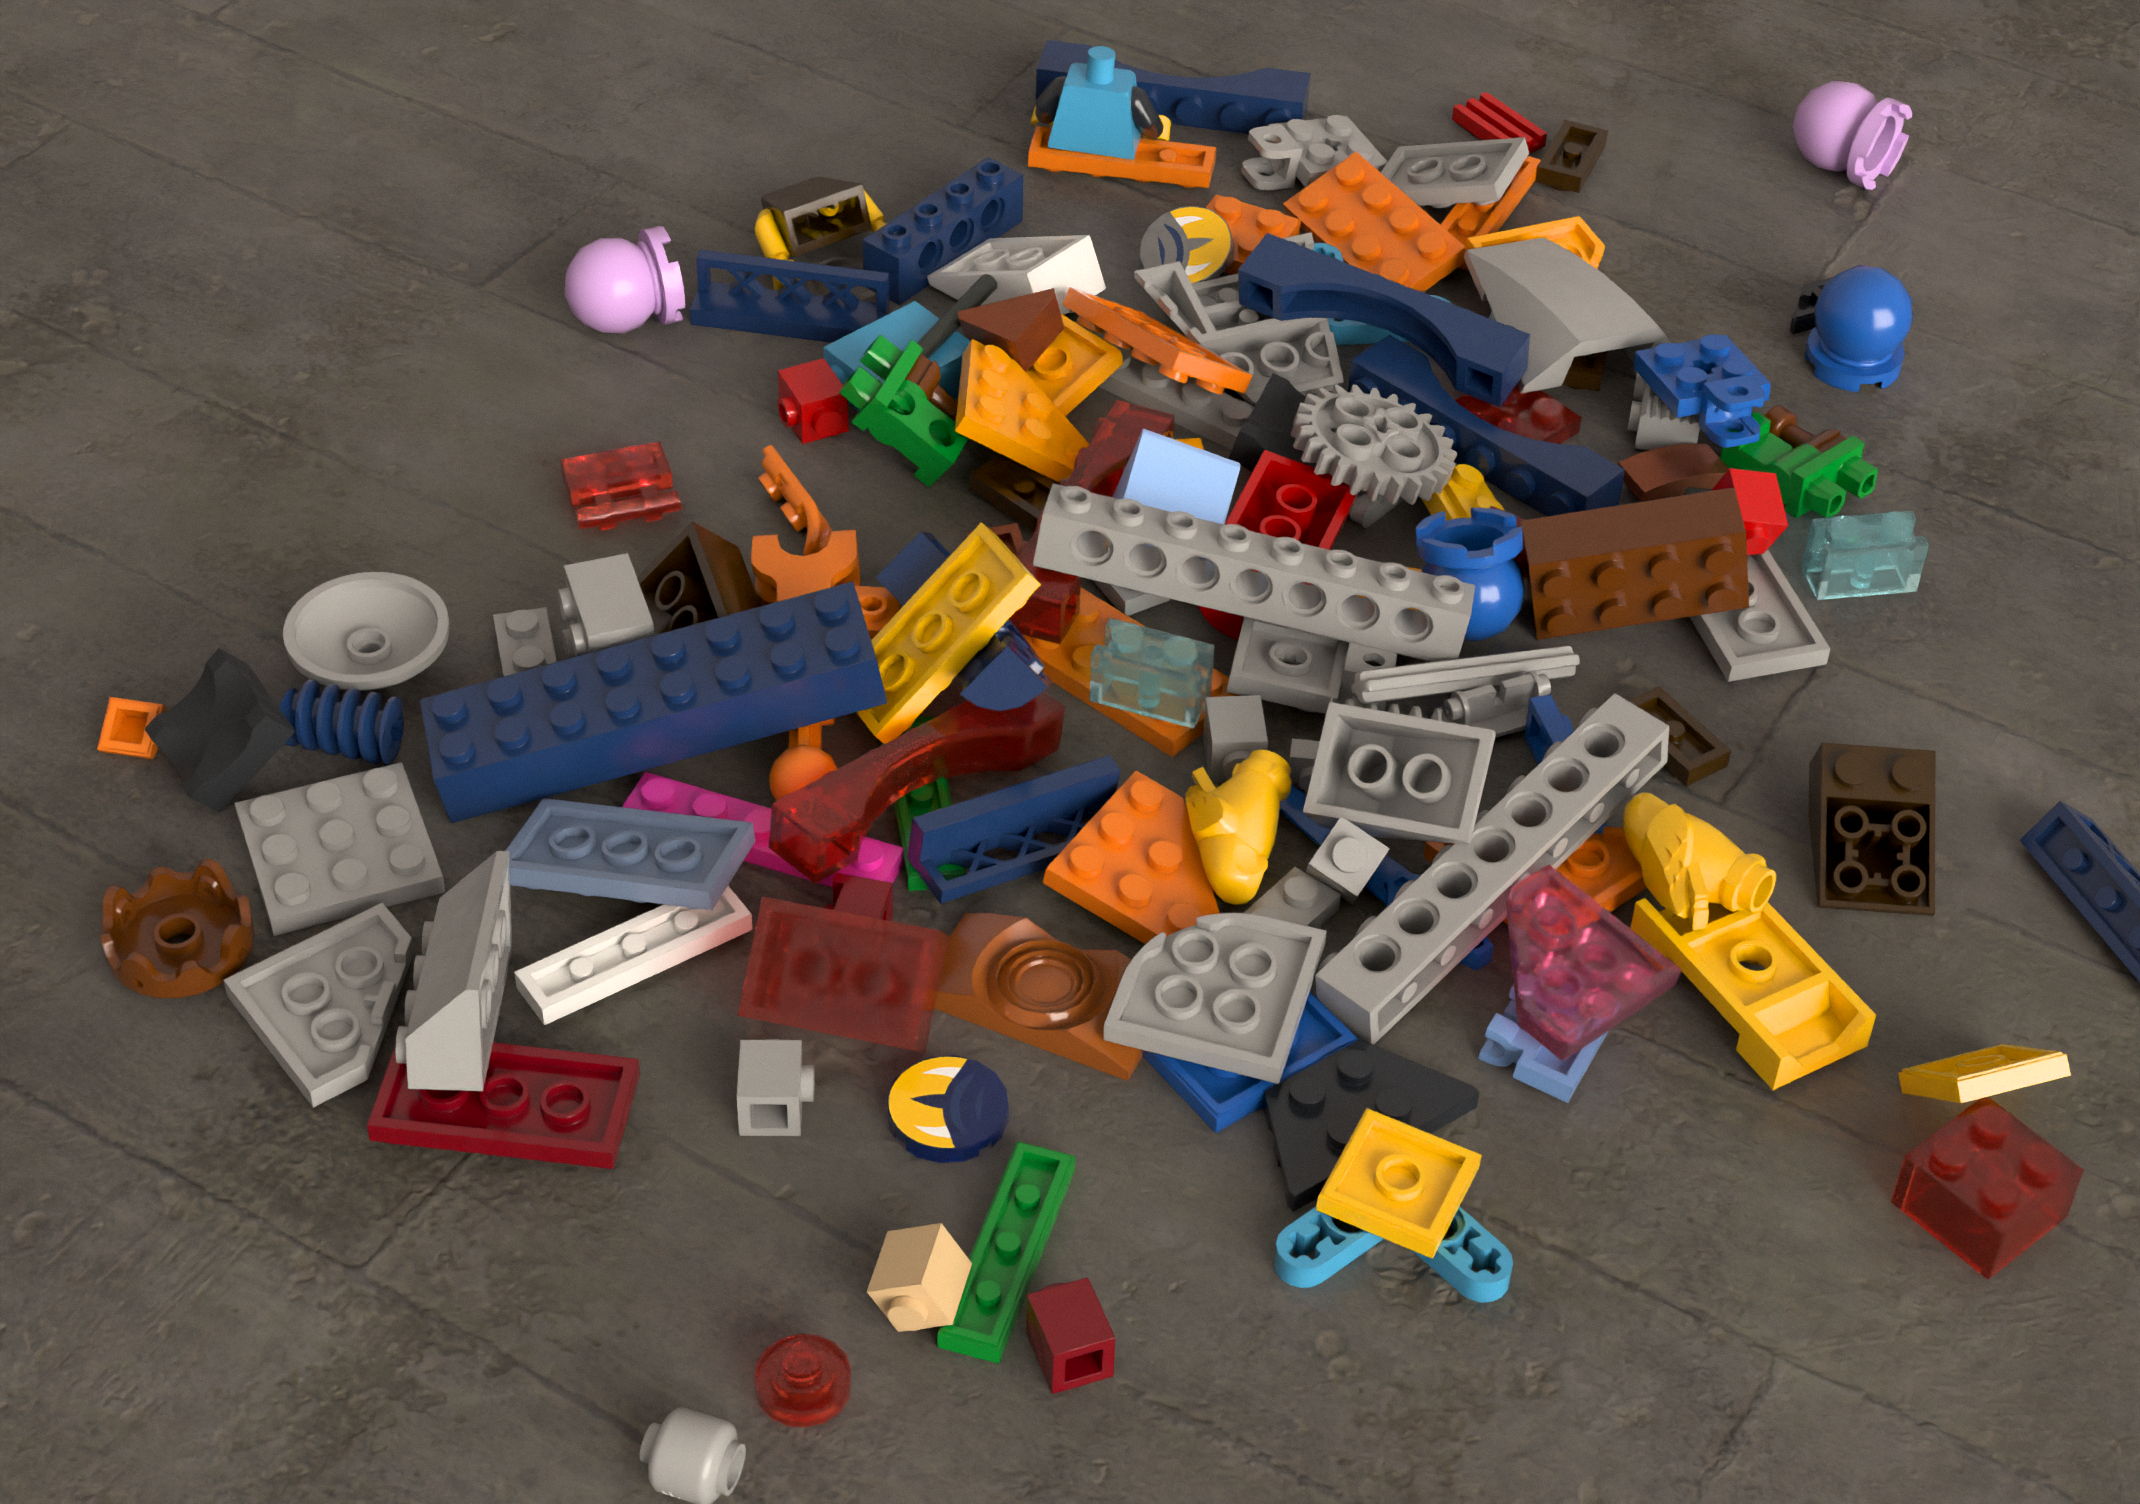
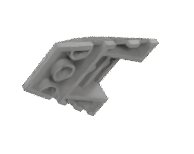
M1312 232L1283 238L1308 249H1314ZM1180 261L1135 271L1134 278L1189 339L1253 375L1245 394L1236 391L1249 405L1255 407L1273 373L1289 380L1294 388L1305 397L1307 394L1316 395L1321 387L1332 391L1334 385L1338 384L1343 388L1344 379L1334 333L1330 332L1328 318H1300L1280 321L1239 304L1238 274L1191 284Z
M1545 237L1469 249L1465 252L1464 259L1481 300L1488 301L1492 309L1489 319L1513 326L1520 331L1530 334L1528 368L1517 383L1521 394L1562 386L1574 357L1622 348L1634 363L1635 351L1655 348L1662 343H1671L1650 316L1605 274L1576 254Z

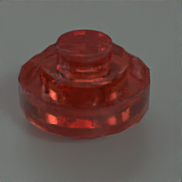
M795 1334L781 1338L768 1346L756 1362L754 1388L759 1406L771 1419L784 1425L811 1427L826 1423L842 1411L850 1398L852 1373L847 1355L835 1342L822 1336Z

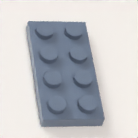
M543 798L506 851H509L510 885L526 887L534 890L545 889L577 893L582 896L625 899L638 903L649 902L681 906L688 909L713 910L756 842L753 822Z

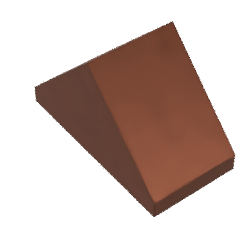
M1054 288L958 311L964 337L970 341L974 339L985 346L994 345L1001 348L1025 372L1032 367L1064 329Z

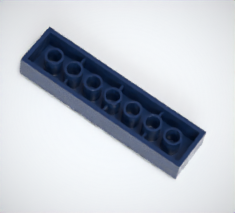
M852 581L420 699L433 780L451 823L884 705L887 704V699L854 582Z

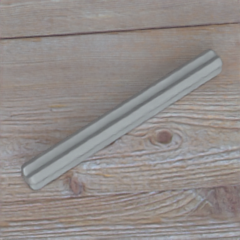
M1564 645L1361 670L1355 674V683L1351 684L1352 694L1357 695L1359 702L1367 704L1452 693L1455 691H1467L1490 684L1493 687L1501 686V681L1523 676L1529 671H1535L1538 675L1544 673L1549 680L1573 676L1576 673V665L1580 664L1579 655H1574L1572 647Z

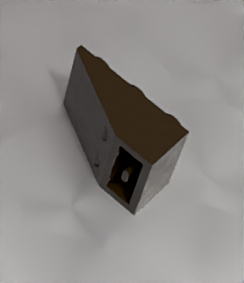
M1821 743L1809 763L1808 812L1818 908L1933 916L1935 914L1936 751Z

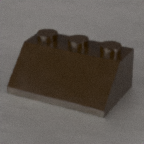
M693 521L637 577L654 624V635L761 607L739 547Z

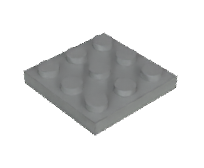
M402 762L234 803L238 822L273 936L355 916L380 903L390 907L445 893L443 875Z

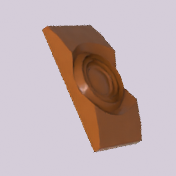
M965 913L913 990V1001L1126 1081L1130 1079L1143 1057V1050L1104 1040V1023L1123 974L1132 959L1117 950H1082L1068 943L1060 942L1027 917L994 913Z

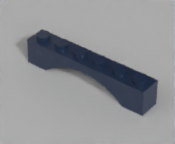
M1047 40L1036 69V101L1056 77L1067 76L1071 64L1076 62L1087 64L1088 50L1092 46ZM1115 60L1114 68L1134 72L1137 87L1145 90L1158 115L1166 116L1170 119L1171 124L1249 134V131L1256 127L1285 123L1292 119H1306L1311 73L1266 67L1237 75L1196 78L1149 72Z
M1267 233L1238 269L1240 305L1280 321L1300 318H1337L1358 321L1388 330L1410 341L1427 353L1446 373L1455 390L1497 407L1502 406L1528 368L1530 334Z
M1388 335L1351 360L1348 392L1351 391L1352 385H1357L1365 394H1370L1372 388H1377L1382 398L1387 399L1390 395L1395 394L1398 397V404L1402 406L1409 403L1416 404L1414 410L1416 414H1431L1430 425L1444 426L1445 431L1442 437L1453 439L1454 442L1451 449L1457 452L1455 463L1474 467L1483 475L1484 480L1548 517L1619 505L1625 473L1624 468L1585 446L1555 444L1530 439L1505 431L1478 418L1459 405L1443 389L1432 372L1426 355L1395 337Z

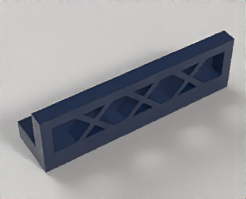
M701 249L696 257L698 291L690 307L691 325L833 343L890 314L889 273ZM710 267L726 269L737 280L732 284L711 282ZM761 274L773 275L784 286L779 290L766 289L755 278ZM808 280L821 281L831 292L825 296L813 295L802 284ZM855 286L876 288L877 303L860 301L850 290Z
M1110 755L913 817L907 859L940 904L1044 870L1085 826V824H1082L1083 819L1094 816L1115 794L1121 769ZM1046 831L1068 837L1066 842L1057 845L1033 840L1035 835ZM1000 847L1018 852L1019 855L1017 858L1002 861L987 857L985 853L988 850ZM950 863L970 870L966 875L946 881L937 867Z
M2059 801L2020 841L2140 982V873L2092 818Z

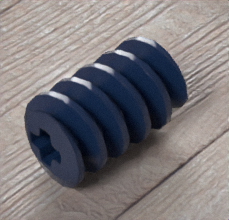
M308 679L300 693L297 692L296 688L291 687L286 691L281 700L279 708L296 731L284 745L294 747L300 744L303 749L312 751L321 748L327 754L337 755L342 753L344 757L355 760L363 757L365 762L374 764L383 761L386 766L391 764L398 754L404 731L403 703L399 697L392 696L387 701L384 710H382V698L379 693L371 692L368 694L362 706V697L359 689L350 687L341 701L339 685L329 683L320 697L319 682Z

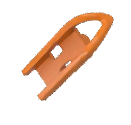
M769 445L762 450L765 456L762 461V467L766 472L760 475L758 479L775 503L783 497L787 501L780 506V509L795 531L798 533L803 528H807V538L803 551L804 556L818 553L828 545L832 531L831 526L775 448Z

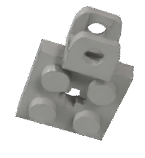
M1331 115L1323 119H1292L1285 123L1269 124L1268 126L1251 129L1248 141L1255 146L1262 157L1245 160L1242 163L1241 173L1256 189L1279 190L1294 188L1296 177L1307 187L1354 152H1358L1379 172L1383 170L1388 161L1348 116ZM1259 173H1265V174H1268V175H1270V176H1263V175H1261V174H1259Z
M1244 617L1226 692L1243 696L1260 695L1261 700L1297 707L1305 712L1326 714L1331 697L1333 703L1344 704L1346 699H1354L1356 707L1366 708L1367 704L1359 702L1356 697L1357 695L1352 694L1351 684L1355 683V674L1361 670L1394 667L1397 653ZM1365 661H1375L1382 666H1371ZM1386 701L1376 702L1377 709L1385 711Z

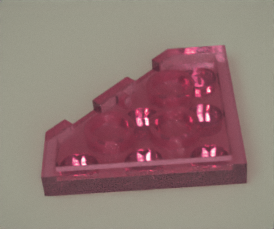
M1550 864L1511 888L1506 902L1517 1023L1562 1062L1676 985L1681 973V969Z

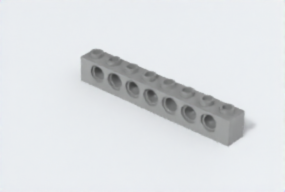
M1054 483L1043 511L1033 566L1430 662L1459 658L1471 617L1475 585L1461 582L1452 576H1435L1410 570L1398 563H1381L1354 556L1352 553L1344 550L1323 549L1303 544L1290 537L1278 538L1249 531L1245 527L1236 524L1224 525L1195 518L1186 512H1170L1142 505L1136 500L1116 499L1091 493L1082 487H1066ZM1302 582L1311 583V584H1313V585H1307V584H1304V583H1302ZM1355 595H1361L1366 598L1357 597Z
M1616 693L1598 709H1590L1581 719L1578 728L1563 742H1555L1547 750L1542 762L1527 776L1521 775L1514 780L1502 800L1490 811L1483 810L1477 815L1470 845L1454 844L1453 846L1446 845L1435 856L1432 865L1417 880L1406 882L1397 892L1393 902L1377 917L1371 916L1363 922L1355 938L1339 953H1331L1322 961L1315 975L1317 999L1356 1037L1374 1045L1667 763L1669 725Z

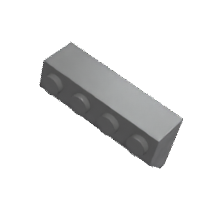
M496 851L441 896L438 901L434 921L424 922L422 932L423 955H416L413 975L414 990H408L406 994V1026H399L396 1036L397 1063L407 1064L408 1089L483 1091L512 953L509 851Z

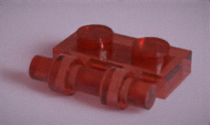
M660 441L560 460L562 478L572 507L593 504L590 507L575 509L579 529L599 526L601 531L616 528L617 522L643 517L646 522L661 520L662 514L681 511V502L677 490L659 494L657 492L673 488L672 471ZM635 495L639 496L638 498L612 502V500L630 497Z

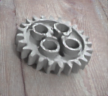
M1338 384L1334 385L1332 392L1321 387L1318 389L1316 396L1307 394L1304 403H1300L1291 431V436L1296 438L1293 447L1304 451L1301 460L1308 463H1317L1314 470L1316 475L1329 473L1333 476L1331 485L1336 486L1346 483L1350 485V494L1355 495L1360 490L1367 492L1370 500L1374 502L1378 495H1384L1393 505H1396L1399 496L1408 503L1415 504L1417 496L1429 501L1433 492L1441 494L1444 486L1449 482L1456 465L1454 461L1457 456V452L1451 449L1454 442L1453 439L1442 437L1445 427L1430 425L1431 414H1416L1414 412L1416 404L1409 403L1402 406L1398 404V397L1395 394L1390 395L1387 399L1382 398L1377 388H1372L1370 394H1365L1357 385H1352L1350 392H1347Z

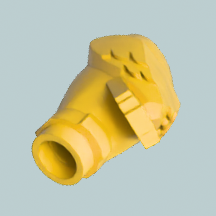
M1255 750L1241 764L1236 763L1232 777L1218 788H1215L1203 767L1193 771L1192 778L1196 785L1190 786L1185 793L1192 832L1201 855L1208 882L1223 902L1234 905L1246 904L1255 896L1264 872L1268 868L1267 859L1275 843L1280 801L1286 799L1291 791V768L1288 762L1280 755L1268 750Z
M1641 792L1633 796L1626 804L1622 818L1623 831L1629 849L1635 860L1642 867L1644 884L1659 904L1665 907L1667 911L1671 912L1672 910L1676 915L1684 919L1688 918L1692 930L1705 929L1706 925H1708V903H1721L1724 908L1732 912L1746 909L1752 913H1757L1768 902L1775 886L1776 873L1774 870L1767 868L1764 857L1753 853L1745 854L1736 844L1710 823L1685 813L1676 804H1667L1652 793Z

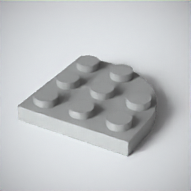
M1219 913L1197 917L1194 926L1179 930L1167 937L1162 932L1144 945L1127 966L1104 1023V1040L1279 1084L1325 947L1326 930L1256 914Z

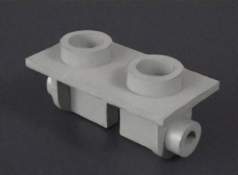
M1529 671L1523 676L1501 681L1500 691L1497 692L1492 684L1464 692L1455 691L1451 694L1450 699L1444 700L1442 707L1434 709H1442L1441 721L1491 729L1496 732V738L1525 730L1530 698L1549 695L1551 685L1546 674L1538 675L1535 671Z

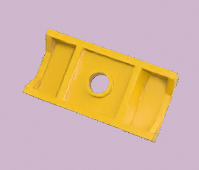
M1646 898L1635 903L1629 934L1663 971L1677 966L1740 1034L1736 1051L1772 1090L1868 1046L1876 1014L1768 902L1757 913H1752L1746 909L1732 912L1724 908L1721 903H1708V925H1706L1705 929L1692 930L1688 918L1684 919L1676 915L1672 910L1671 912L1666 909L1658 911ZM1744 961L1753 965L1761 964L1766 969L1761 971L1749 970L1739 962Z

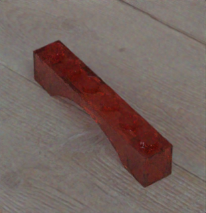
M1117 400L1107 417H1101L1097 421L1092 441L1088 448L1082 447L1079 450L1075 459L1074 470L1068 479L1062 478L1058 485L1066 487L1078 486L1091 493L1112 497L1142 429L1144 428L1173 439L1175 415ZM1043 509L1038 517L1034 535L1029 542L1023 541L1016 555L1017 559L1041 585L1028 598L1025 605L1017 610L1009 619L1021 634L1061 645L1080 612L1081 577L1033 566Z
M1043 692L1022 707L1002 711L978 707L969 700L952 707L934 719L908 730L898 738L877 749L868 751L860 758L835 771L826 773L822 778L772 803L768 848L816 884L858 861L862 841L872 823L890 804L908 792L936 781V779L941 777L947 778L964 773L992 770L1021 771L1059 750L1066 706L1046 692Z

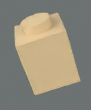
M942 1223L887 1231L867 1293L898 1332L953 1325L972 1263Z

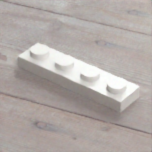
M727 886L713 910L688 909L686 907L664 904L515 971L516 988L541 1022L546 1025L751 931L752 914L729 886Z

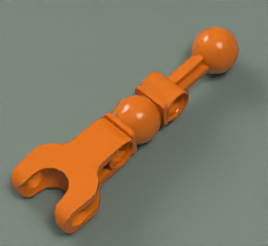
M856 529L831 531L828 545L818 553L806 556L792 555L781 549L778 534L753 536L751 563L753 573L756 575L755 591L762 606L852 581L854 586H861ZM835 718L788 731V749L775 759L768 783L777 804L790 813L809 816L824 810L835 800L840 785V774L832 756L822 750V726H833Z

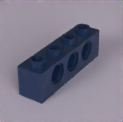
M989 157L983 159L863 239V270L889 273V300L897 305H901L930 285L927 278L928 275L989 238L1000 237L1023 221V174ZM866 287L876 293V288Z

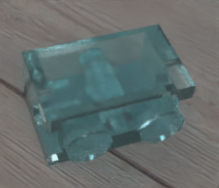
M1893 511L1878 514L1812 519L1801 567L1816 600L1917 592L1929 543L1925 536H1914L1913 530L1916 517L1913 511Z
M1110 618L1105 626V646L1096 644L1091 653L1090 701L1194 729L1205 707V697H1210L1214 645Z

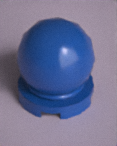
M1858 265L1837 274L1825 283L1814 307L1816 327L1811 330L1808 337L1804 358L1805 360L1809 359L1815 366V377L1832 387L1859 392L1860 384L1880 382V388H1886L1898 379L1905 355L1902 344L1913 321L1912 298L1901 281L1883 268Z
M1475 507L1471 508V518H1457L1446 521V511L1424 518L1416 526L1417 555L1427 562L1422 568V572L1435 576H1452L1461 582L1475 585L1471 617L1463 642L1489 639L1504 632L1521 610L1524 596V581L1520 565L1514 559L1523 550L1522 526L1517 527L1516 516L1498 509Z

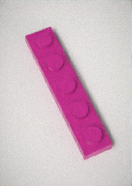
M648 772L644 773L622 806L632 809L753 822L756 842L744 861L829 887H833L832 881L835 873L886 881L893 884L903 867V847Z

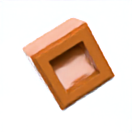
M109 697L97 750L104 753L153 759L159 747L151 740L144 728L158 714L167 711L168 708L163 704Z

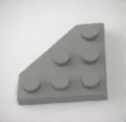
M380 903L223 980L227 997L313 1108L368 1080L414 955L412 937L387 907Z

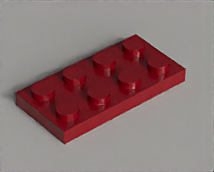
M493 1042L483 1091L408 1089L407 1064L397 1063L395 1044L367 1123L369 1139L374 1142L614 1169L640 1077L639 1059Z

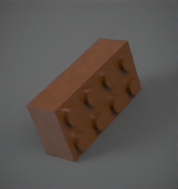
M1735 487L1520 521L1528 597L1537 640L1749 608L1746 530Z

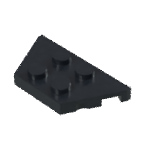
M1360 1039L1264 1091L1263 1109L1268 1129L1274 1136L1273 1150L1277 1166L1282 1168L1286 1184L1285 1198L1287 1206L1294 1212L1318 1198L1366 1108L1431 1134L1476 1109L1480 1092L1470 1084Z

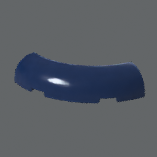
M921 531L876 578L904 606L946 561L951 553L931 533ZM1010 619L992 636L989 643L982 650L978 651L957 674L963 685V691L960 695L978 707L997 711L1024 706L1042 694L1051 685V679L1042 671L1044 664Z

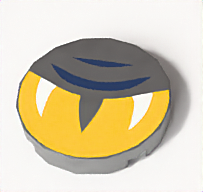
M1200 206L1179 207L1162 214L1148 227L1141 240L1140 259L1144 269L1180 261L1191 284L1220 278V274L1225 271L1227 266L1229 269L1234 260L1235 242L1226 220L1214 210Z

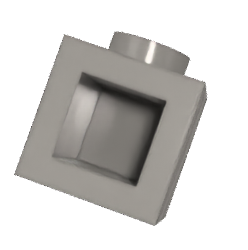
M740 1040L736 1096L739 1136H801L802 1102H814L815 1089L814 1065H803L802 1040Z

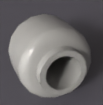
M684 1407L674 1409L667 1415L662 1424L652 1423L645 1433L640 1449V1461L648 1464V1479L652 1489L694 1504H712L721 1494L729 1496L740 1478L746 1455L745 1444L738 1442L736 1428L731 1422Z

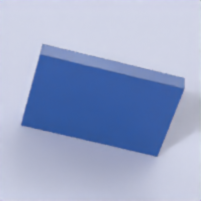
M1309 992L1280 1082L1359 1040L1311 992ZM1143 1050V1057L1215 1133L1262 1108L1264 1091L1277 1085V1083Z

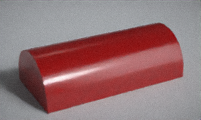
M1264 450L1224 525L1236 524L1245 527L1249 531L1278 538L1290 537L1303 544L1331 550L1359 492L1352 495L1349 492L1350 485L1346 483L1336 486L1331 485L1333 476L1329 473L1316 475L1314 467ZM1302 582V583L1307 584V585H1313V584H1311V583ZM1197 605L1202 615L1214 628L1230 638L1239 640L1244 616Z

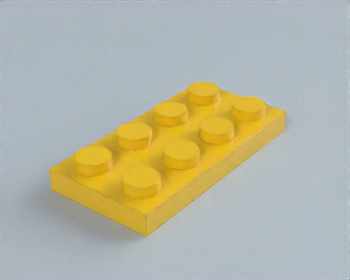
M982 522L871 640L887 704L856 713L873 735L888 747L904 731L911 727L920 713L941 691L950 685L953 678L978 651L982 650L989 643L992 636L1017 610L1025 605L1028 598L1041 585L999 537Z

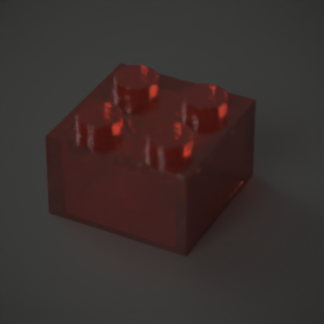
M1990 1097L1978 1099L1905 1155L1891 1203L1988 1280L2068 1216L2084 1169Z

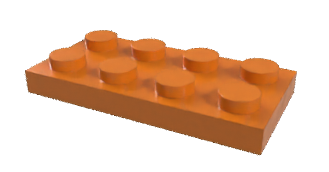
M1354 152L1283 203L1286 215L1301 219L1300 228L1305 233L1312 232L1313 240L1316 243H1326L1339 249L1344 263L1373 274H1378L1388 280L1417 291L1425 292L1465 263L1466 247L1358 152Z
M1069 287L1062 305L1079 315L1076 322L1079 325L1101 334L1106 331L1103 337L1104 340L1127 350L1133 347L1131 356L1153 366H1158L1161 363L1158 372L1176 381L1186 383L1188 377L1197 378L1195 384L1219 395L1223 394L1225 388L1246 393L1253 376L1250 373L1140 310Z
M1083 588L1078 589L1021 631V634L1044 664L1042 671L1051 679V682L1172 758L1203 734L1205 697L1243 696L1226 692L1229 682L1228 676Z

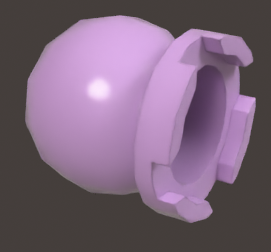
M1831 81L1812 89L1797 106L1793 122L1795 142L1802 156L1817 168L1838 172L1847 170V177L1851 183L1873 190L1876 188L1874 179L1879 174L1888 177L1902 155L1909 135L1901 131L1904 118L1907 120L1912 118V111L1909 105L1892 98H1885L1878 103L1874 94L1860 84Z
M655 226L641 229L637 245L623 238H600L579 249L567 267L564 292L572 314L584 326L603 333L625 334L641 327L652 313L659 323L663 325L683 321L682 314L678 309L685 308L684 286L678 261L668 263L662 245L671 241L665 228Z

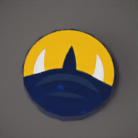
M956 1055L929 1057L908 1066L894 1079L887 1095L889 1130L895 1139L897 1135L899 1140L906 1144L907 1151L918 1158L938 1163L965 1162L979 1156V1150L987 1147L990 1143L992 1148L1002 1138L1009 1121L1007 1089L993 1070L976 1060Z

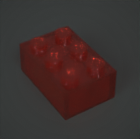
M762 897L737 1016L926 1053L949 935L939 930Z

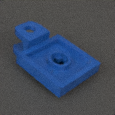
M1711 334L1699 340L1677 344L1662 343L1655 348L1635 351L1634 369L1677 418L1700 414V429L1711 441L1721 447L1729 448L1759 441L1760 426L1751 416L1752 407L1757 406V408H1760L1764 405V401H1769L1771 383L1727 335ZM1729 429H1734V430H1738V431H1740V432L1734 433V432H1729V431H1727V430H1729Z

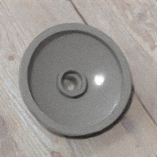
M363 572L327 581L300 598L286 617L283 627V640L290 662L307 678L316 680L319 684L325 686L329 683L339 685L340 690H348L351 687L360 691H373L401 684L428 668L444 650L449 638L450 624L447 608L441 597L421 581L395 573Z

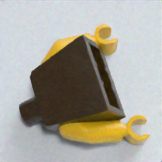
M815 177L763 195L761 197L763 210L757 216L754 230L765 258L789 260V256L796 257L866 231L875 232L887 223H884L885 216L863 189L862 184ZM773 276V289L779 290L783 287V284Z

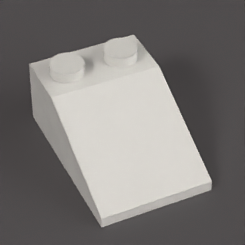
M1090 235L989 238L927 276L931 286L959 300L982 275H991L997 281V289L980 306L1054 288L1060 313L1063 315L1073 313L1072 310L1062 305L1069 287L1093 295H1097L1106 289Z

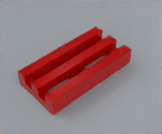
M1488 92L1480 94L1479 101L1475 98L1467 100L1466 107L1462 104L1453 106L1452 120L1480 140L1525 137L1529 154L1546 146L1547 133Z

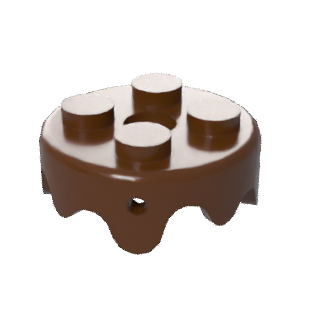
M206 858L199 862L195 871L189 873L173 871L167 867H156L150 871L145 884L132 894H129L125 888L112 884L108 887L103 897V919L99 937L106 964L112 975L126 988L140 995L154 998H183L216 988L224 983V979L236 974L245 964L252 951L255 932L247 895L238 894L220 864ZM178 934H189L192 936L189 940L179 944L166 942L170 937Z

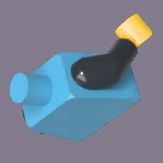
M1095 46L1088 50L1087 64L1077 62L1071 64L1067 76L1056 77L1039 96L1030 124L1035 126L1037 122H1041L1052 127L1048 142L1049 148L1134 160L1141 133H1143V138L1169 141L1171 121L1166 116L1158 115L1145 90L1137 87L1134 72L1114 68L1115 51L1105 46Z

